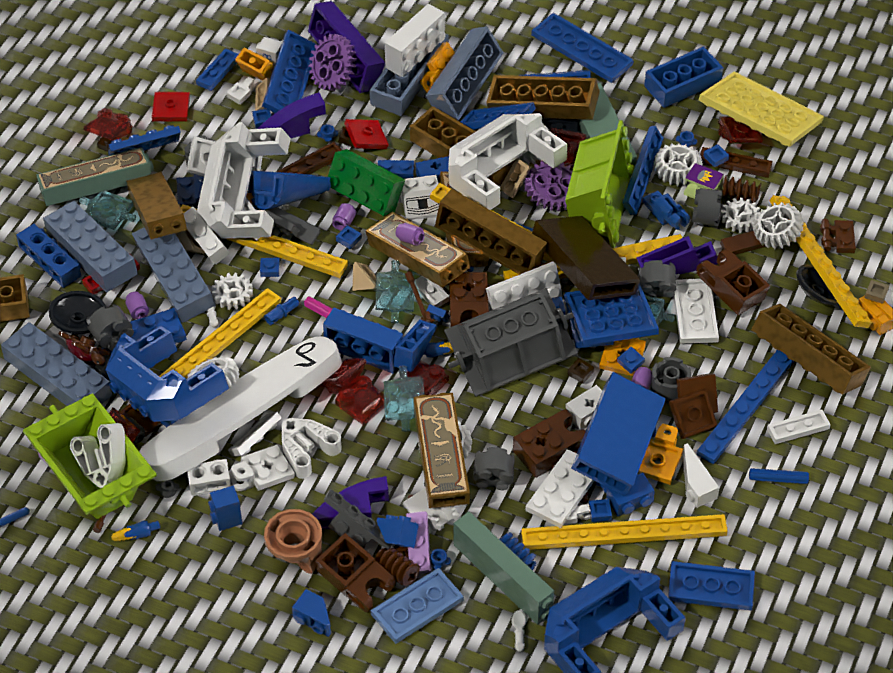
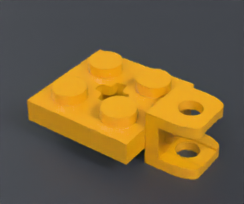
M448 41L443 42L426 63L430 71L425 73L420 83L427 93L455 54Z
M638 337L614 341V345H606L599 369L633 376L635 371L630 374L617 362V358L620 356L618 353L625 352L632 347L643 356L646 341L640 340Z
M667 424L660 425L655 435V440L650 439L637 475L644 473L647 478L671 484L683 454V449L676 447L678 434L676 427ZM669 430L671 434H666L664 431ZM660 458L662 463L656 464L652 460Z

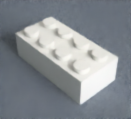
M427 4L385 42V68L403 77L418 62H421L424 56L432 52L434 47L445 39V12Z

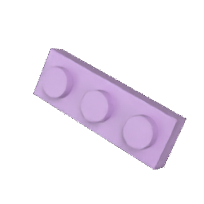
M427 511L407 513L406 517H410L411 522L419 524L415 548H408L409 559L420 566L419 574L431 573Z

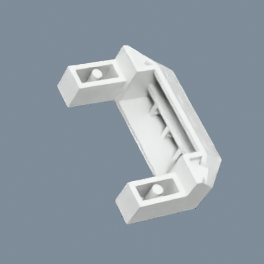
M540 113L503 114L450 148L448 165L449 185L467 198L491 210L500 204V187L487 177L527 151H530L552 168H555L567 160V143L542 127V115Z
M239 122L211 145L197 212L221 239L271 237L274 220L265 210H243L255 156L288 154L291 138L282 128L248 129L242 122Z

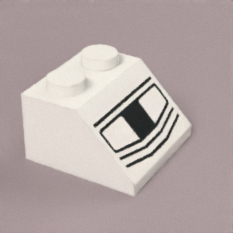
M436 175L405 179L401 198L407 220L437 217L439 203L429 199L430 193L438 185Z

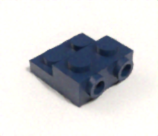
M194 174L192 177L177 178V202L180 208L183 204L198 208L204 176Z

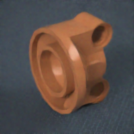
M288 509L277 513L268 521L264 530V541L268 550L275 557L289 563H297L303 571L312 574L317 568L316 559L323 554L321 544L322 528L318 519L311 513L301 509Z

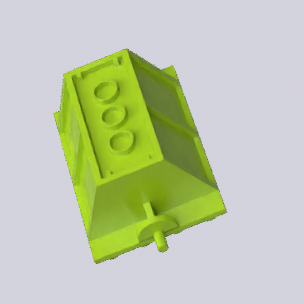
M619 120L616 130L580 141L565 199L569 217L583 216L599 235L609 238L611 248H615V244L619 242L618 231L624 209L622 202L635 169L634 165H631L632 152H629L630 140L626 139L627 127L624 126L623 120Z
M93 393L59 411L54 405H51L49 409L53 414L23 429V433L86 515L90 513L96 519L123 505L129 508L131 506L130 501H132L138 487L157 476L156 472L126 435V463L122 477L100 488L83 474L70 449L71 440L74 437L93 436L97 441L98 448H100L97 437L99 426L116 423Z

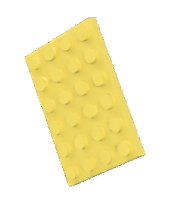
M735 71L700 94L698 100L706 106L718 110L721 114L728 115L734 118L735 121L744 123L751 129L757 130L765 134V136L773 138L782 145L789 147L822 123L824 118L823 115Z

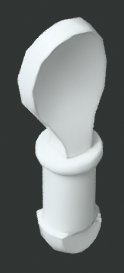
M216 306L207 310L209 324L213 328L218 326Z
M516 611L512 616V625L516 628L514 631L515 648L517 651L522 652L525 648V631L522 629L525 626V616L523 612Z

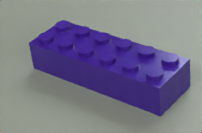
M333 1L315 3L308 32L318 44L319 40L324 41V36L329 37V34L341 35L350 40V45H354L352 51L356 52L353 58L357 59L353 62L356 68L351 69L354 74H349L350 82L359 93L369 92L382 74L385 61Z

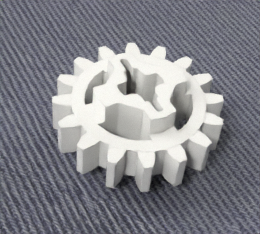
M733 198V202L727 201L721 210L722 223H726V228L732 227L733 232L737 229L739 233L742 230L749 232V228L753 230V220L756 219V214H761L760 207H756L755 202L750 204V199L743 201V198H740V201H737L735 198Z
M227 273V277L224 278L221 275L220 281L215 280V285L212 286V297L215 299L216 304L220 303L221 308L226 305L228 310L232 306L238 309V305L244 307L245 302H250V297H253V287L249 278L244 279L243 274L238 277L237 273H234L233 276Z

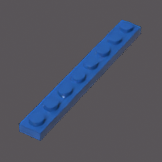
M777 350L699 447L697 456L714 464L794 361L790 360L782 351Z

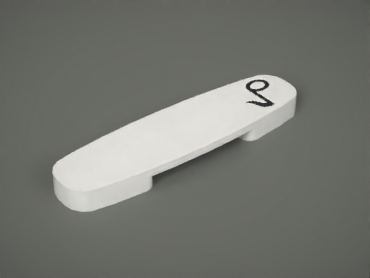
M326 337L309 338L245 374L236 381L235 385L231 386V389L226 390L188 416L177 420L142 446L139 451L156 472L157 476L153 479L156 481H167L189 471L219 452L218 440L243 426L287 395L300 398L308 394L341 367L342 359L336 343Z

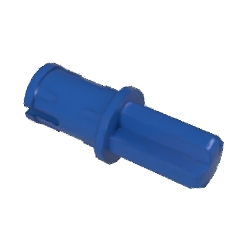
M294 296L282 305L277 304L276 308L264 315L266 322L269 325H273L280 318L287 317V313L300 304L297 298Z

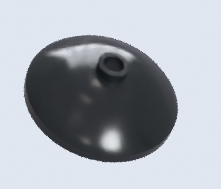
M804 264L798 268L796 272L798 283L811 300L828 306H840L813 265Z
M70 291L57 296L51 302L49 318L55 327L64 332L86 334L90 332L88 326L91 323L89 320L91 315L101 307L107 308L103 300L92 293Z

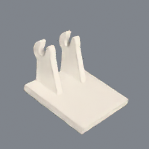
M426 488L402 503L409 513L427 511L429 534L436 529H443L444 524L451 519L457 520L460 518V514L454 506L429 508Z

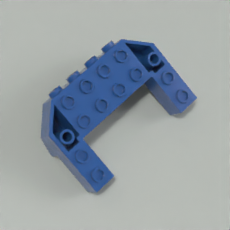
M163 326L157 327L136 341L126 333L122 334L111 353L106 367V372L111 382L109 386L113 393H118L125 402L128 401L134 409H138L144 417L150 418L153 422L181 420L199 407L204 406L210 400L221 395L229 389L223 370L214 363L207 365L187 379L174 369L161 377L152 372L149 368H152L155 364L177 351L171 332Z
M615 567L549 608L544 650L564 673H601L600 669L582 648L639 612L643 613L666 641L684 631L686 617L659 588L660 578L657 575L644 570ZM597 609L601 611L606 609L608 613L606 616L597 613Z

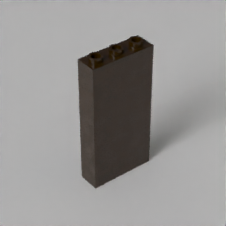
M583 216L535 221L532 234L547 242L545 252L587 300L636 294L640 278Z

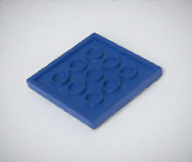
M640 283L636 294L629 296L587 300L580 291L565 293L566 303L570 312L574 315L573 321L583 346L659 334V327Z

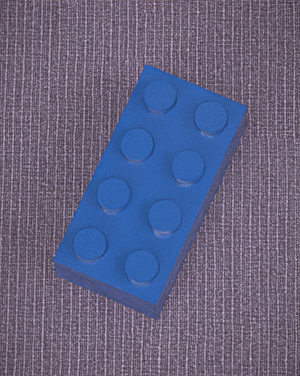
M703 46L647 70L644 87L664 108L708 89L721 81L724 67Z
M332 309L323 323L324 337L336 343L339 353L393 374L397 367H394L395 346L402 340L403 333L384 327L379 323L371 322L363 317L355 316L345 310Z

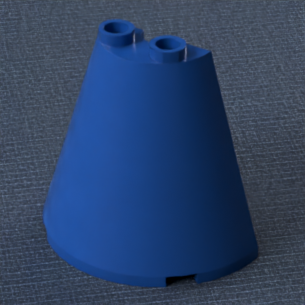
M252 170L248 193L252 194L253 198L251 201L257 208L269 210L329 191L331 183L330 177L325 176L318 177V175Z

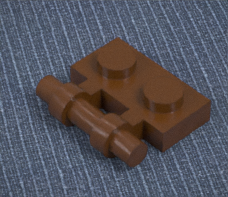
M823 219L820 231L823 234L821 243L824 246V250L830 251L831 247H836V253H855L853 221L834 220V226H831L828 219Z

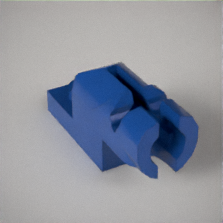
M659 191L643 197V204L663 226L669 223L676 230H680L679 223L683 227H686L689 223L690 216L669 193L662 195Z

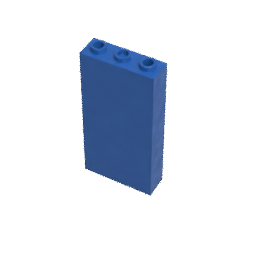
M612 372L605 383L571 469L626 496L634 484L666 398Z

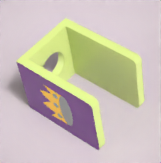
M695 163L686 176L685 180L691 183L686 187L684 195L695 199L696 189L722 190L724 174Z

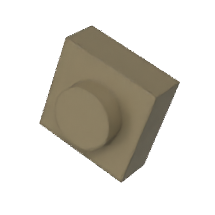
M871 280L865 298L883 304L890 285Z

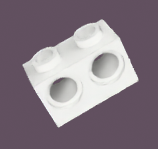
M227 459L204 462L187 471L191 496L209 494L210 492L231 486Z

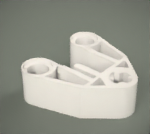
M287 418L282 422L283 454L295 472L296 477L304 479L311 475V457L307 452H312V448L315 446L329 456H336L341 452V435L336 430L309 419Z
M119 423L99 426L97 437L100 448H98L97 441L93 436L74 437L70 442V449L83 474L100 488L119 479L123 475L126 463L125 431Z

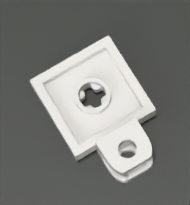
M274 445L242 456L241 462L231 467L233 475L230 477V482L234 485L236 491H244L253 488L254 485L259 491L293 479L295 472L278 445ZM269 465L271 466V469L269 470L268 468L263 467ZM237 481H243L244 483L238 484Z

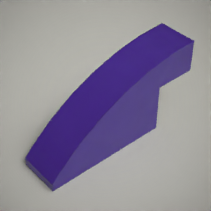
M320 92L287 105L267 119L258 129L282 128L291 139L310 134L309 119L326 114L325 103Z
M689 236L636 257L640 268L644 267V263L649 261L662 260L663 264L667 265L671 262L675 265L676 274L694 272L697 269V265L706 260L714 265L717 264V254L711 241L693 248Z
M386 476L366 480L338 492L342 495L343 499L351 505H355L361 513L372 518L370 503L389 501ZM324 502L312 515L318 519L322 530L330 529L328 527L329 523L339 512Z

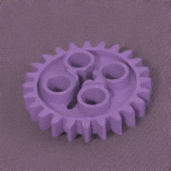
M329 34V37L324 36V41L319 40L320 45H315L316 51H311L314 56L309 58L312 61L308 65L312 67L309 73L313 74L311 80H315L314 84L318 85V88L336 91V89H341V85L346 86L345 80L350 81L349 74H354L351 69L356 68L353 65V62L357 60L353 58L356 52L352 51L354 45H350L351 41L347 40L346 37Z
M542 161L540 166L534 164V168L530 169L524 182V190L528 191L527 196H532V202L537 200V206L543 204V209L549 206L551 211L554 207L558 211H560L561 207L567 210L565 199L572 175L571 166L564 167V162L555 168L544 164Z

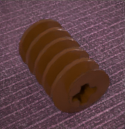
M725 175L722 187L723 198L726 199L728 194H730V200L737 196V201L744 197V201L751 199L752 203H756L762 183L756 187V182L753 181L750 186L748 180L742 184L741 178L735 183L734 177L727 181V175Z
M383 548L375 557V561L395 578V581L405 587L410 586L420 572V566L417 563L403 556L402 553L397 552L395 548Z

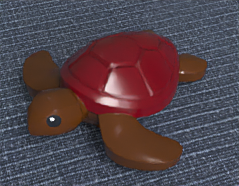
M61 331L58 333L65 339L69 351L82 361H93L96 365H104L106 360L103 355H110L111 351L109 349L97 348L95 346L96 340L82 335L80 339L75 334L69 335Z

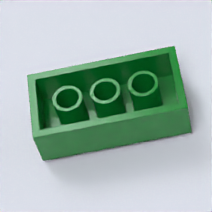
M348 149L335 152L328 174L331 188L382 216L389 215L391 212L395 213L405 179Z

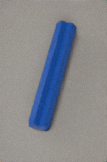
M751 468L749 470V479L807 484L809 473Z

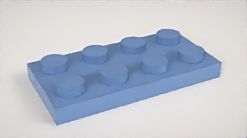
M437 568L372 609L371 615L393 642L397 644L464 601V596L446 575Z

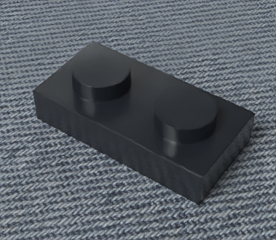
M542 119V123L549 129L548 131L557 137H577L578 135L577 119Z

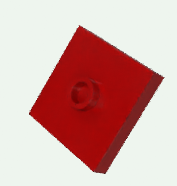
M155 92L152 121L187 122L190 92Z
M345 120L344 124L354 148H388L389 144L378 120Z

